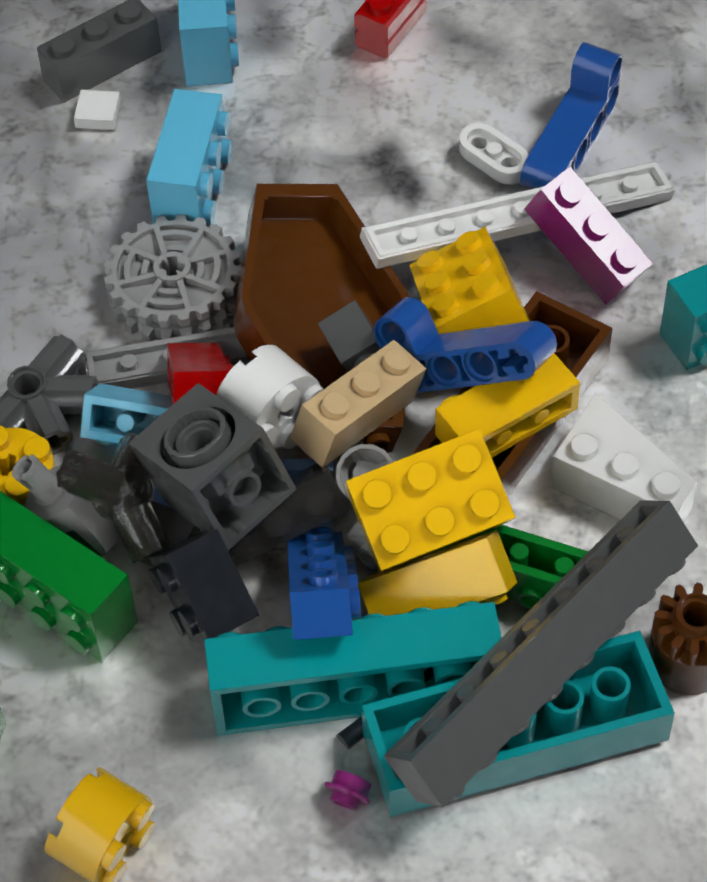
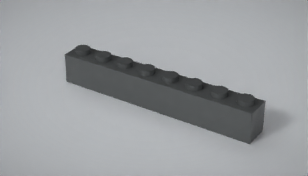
M640 500L384 755L415 801L443 808L445 805L457 800L464 792V786L479 770L487 768L496 760L498 751L511 737L520 734L529 726L530 718L545 703L552 701L562 692V685L577 670L586 667L593 660L594 652L608 638L622 631L628 617L638 607L647 604L654 598L655 590L668 576L677 573L686 564L685 559L698 547V544L670 501Z

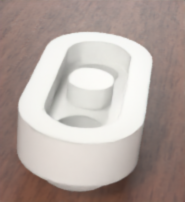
M486 123L469 124L461 130L459 135V152L464 159L497 182L503 184H516L520 182L521 172L529 155L524 147Z

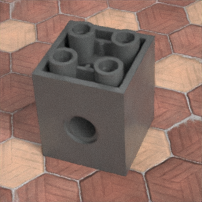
M199 383L128 443L165 503L201 531L218 529L228 551L297 490L265 430Z

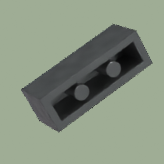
M127 0L37 47L43 81L63 103L78 96L81 89L89 90L162 52L157 17L140 0Z

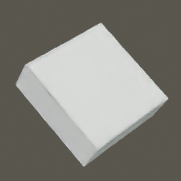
M81 89L74 115L75 128L115 130L121 103L120 93Z

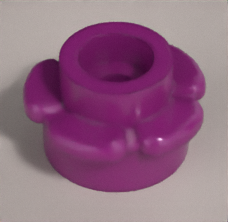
M336 770L331 783L325 782L326 789L332 791L329 800L341 807L357 811L359 803L362 805L370 803L368 794L372 784L359 776L346 771Z

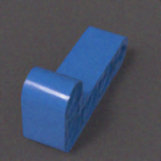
M586 42L580 45L572 65L570 88L528 155L520 176L521 186L529 189L543 187L569 167L575 173L577 172L617 101L623 62L621 54Z
M412 297L403 298L377 320L373 330L380 349L395 340L427 368L417 393L524 380L530 378L552 356L557 347L553 331L539 321H527L438 334L427 307L421 301Z

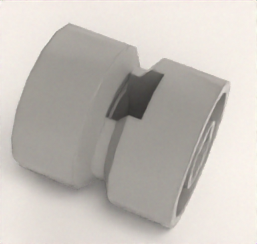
M360 444L348 449L341 456L336 466V481L340 491L350 499L345 488L347 480L393 463L392 458L384 449L372 444Z

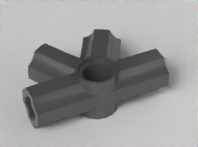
M62 334L54 336L28 366L19 367L10 374L7 379L8 389L0 398V425L5 428H23L38 434L49 442L53 455L65 450L67 444L73 440V434L63 414L82 415L84 394L98 385L96 376L73 375L86 360L84 352L77 347L73 340Z

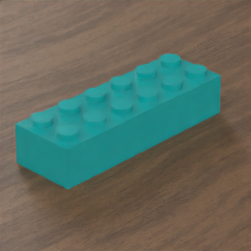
M468 601L456 607L435 610L422 607L414 609L409 613L388 616L369 614L361 619L352 620L353 635L293 640L292 628L275 626L264 632L248 634L227 632L217 636V638L204 639L209 688L217 736L359 718L362 716L361 705L460 679L502 638L495 602L479 603ZM429 667H433L434 676L425 682L424 671Z
M641 631L607 639L594 652L593 660L586 667L577 670L562 685V692L552 701L545 703L530 718L529 726L520 734L511 737L498 751L496 760L487 768L479 770L464 786V792L459 798L669 740L675 712ZM460 679L361 705L363 735L390 817L433 805L415 801L384 755Z

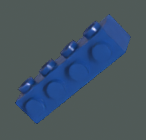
M314 527L306 530L305 534L287 536L293 640L353 635L352 619L361 618L360 593L353 546H344L342 531L333 532V529L330 527Z

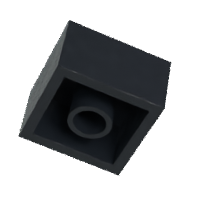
M218 529L197 532L149 557L153 568L148 570L150 578L161 595L167 593L174 607V610L170 611L169 615L181 637L187 635L190 641L204 642V639L217 638V636L260 616Z

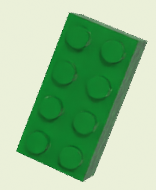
M0 491V599L12 608L18 605L29 612L32 620L46 631L54 629L63 635L68 645L81 655L89 653L103 662L138 623L128 574Z

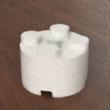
M264 345L252 351L257 357L247 365L239 361L232 367L222 381L216 396L260 425L265 430L274 449L281 446L285 449H291L297 445L290 439L301 405L322 391L323 388L315 377L275 345Z

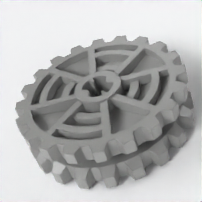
M177 214L174 220L169 221L165 216L156 217L154 224L149 225L145 221L137 224L138 231L135 233L126 231L120 236L122 244L112 245L109 250L112 260H106L104 263V271L108 275L104 277L106 290L110 291L108 300L110 308H114L115 319L117 322L125 321V329L130 334L140 331L143 340L152 341L155 337L166 339L212 331L211 328L215 325L224 327L228 323L227 313L235 312L241 258L239 250H234L235 244L232 237H222V228L217 224L207 227L205 219L197 217L193 222L187 221L186 215Z

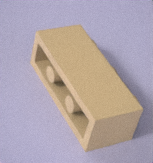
M395 340L391 341L303 403L290 439L322 468L412 403L427 368Z

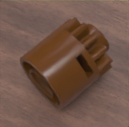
M698 582L695 583L690 594H687L682 585H676L673 598L667 595L661 596L659 609L654 613L648 646L649 653L663 686L670 691L683 695H698L707 692V595L702 594L703 585Z

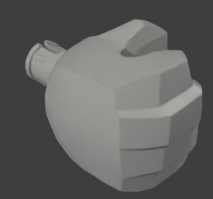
M32 454L30 457L25 455L18 460L13 467L12 476L30 490L27 495L25 508L62 532L74 530V540L100 557H104L119 540L126 525L131 507L129 490L99 472L77 465L61 464L48 470Z

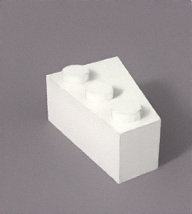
M595 392L553 456L550 486L620 520L640 500L670 501L682 521L685 522L692 509L697 480Z

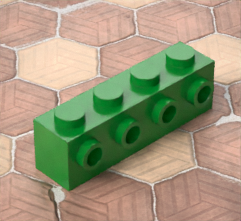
M505 525L463 540L466 541L494 530L498 531L518 582L506 592L507 598L518 601L522 606L529 609L589 552Z

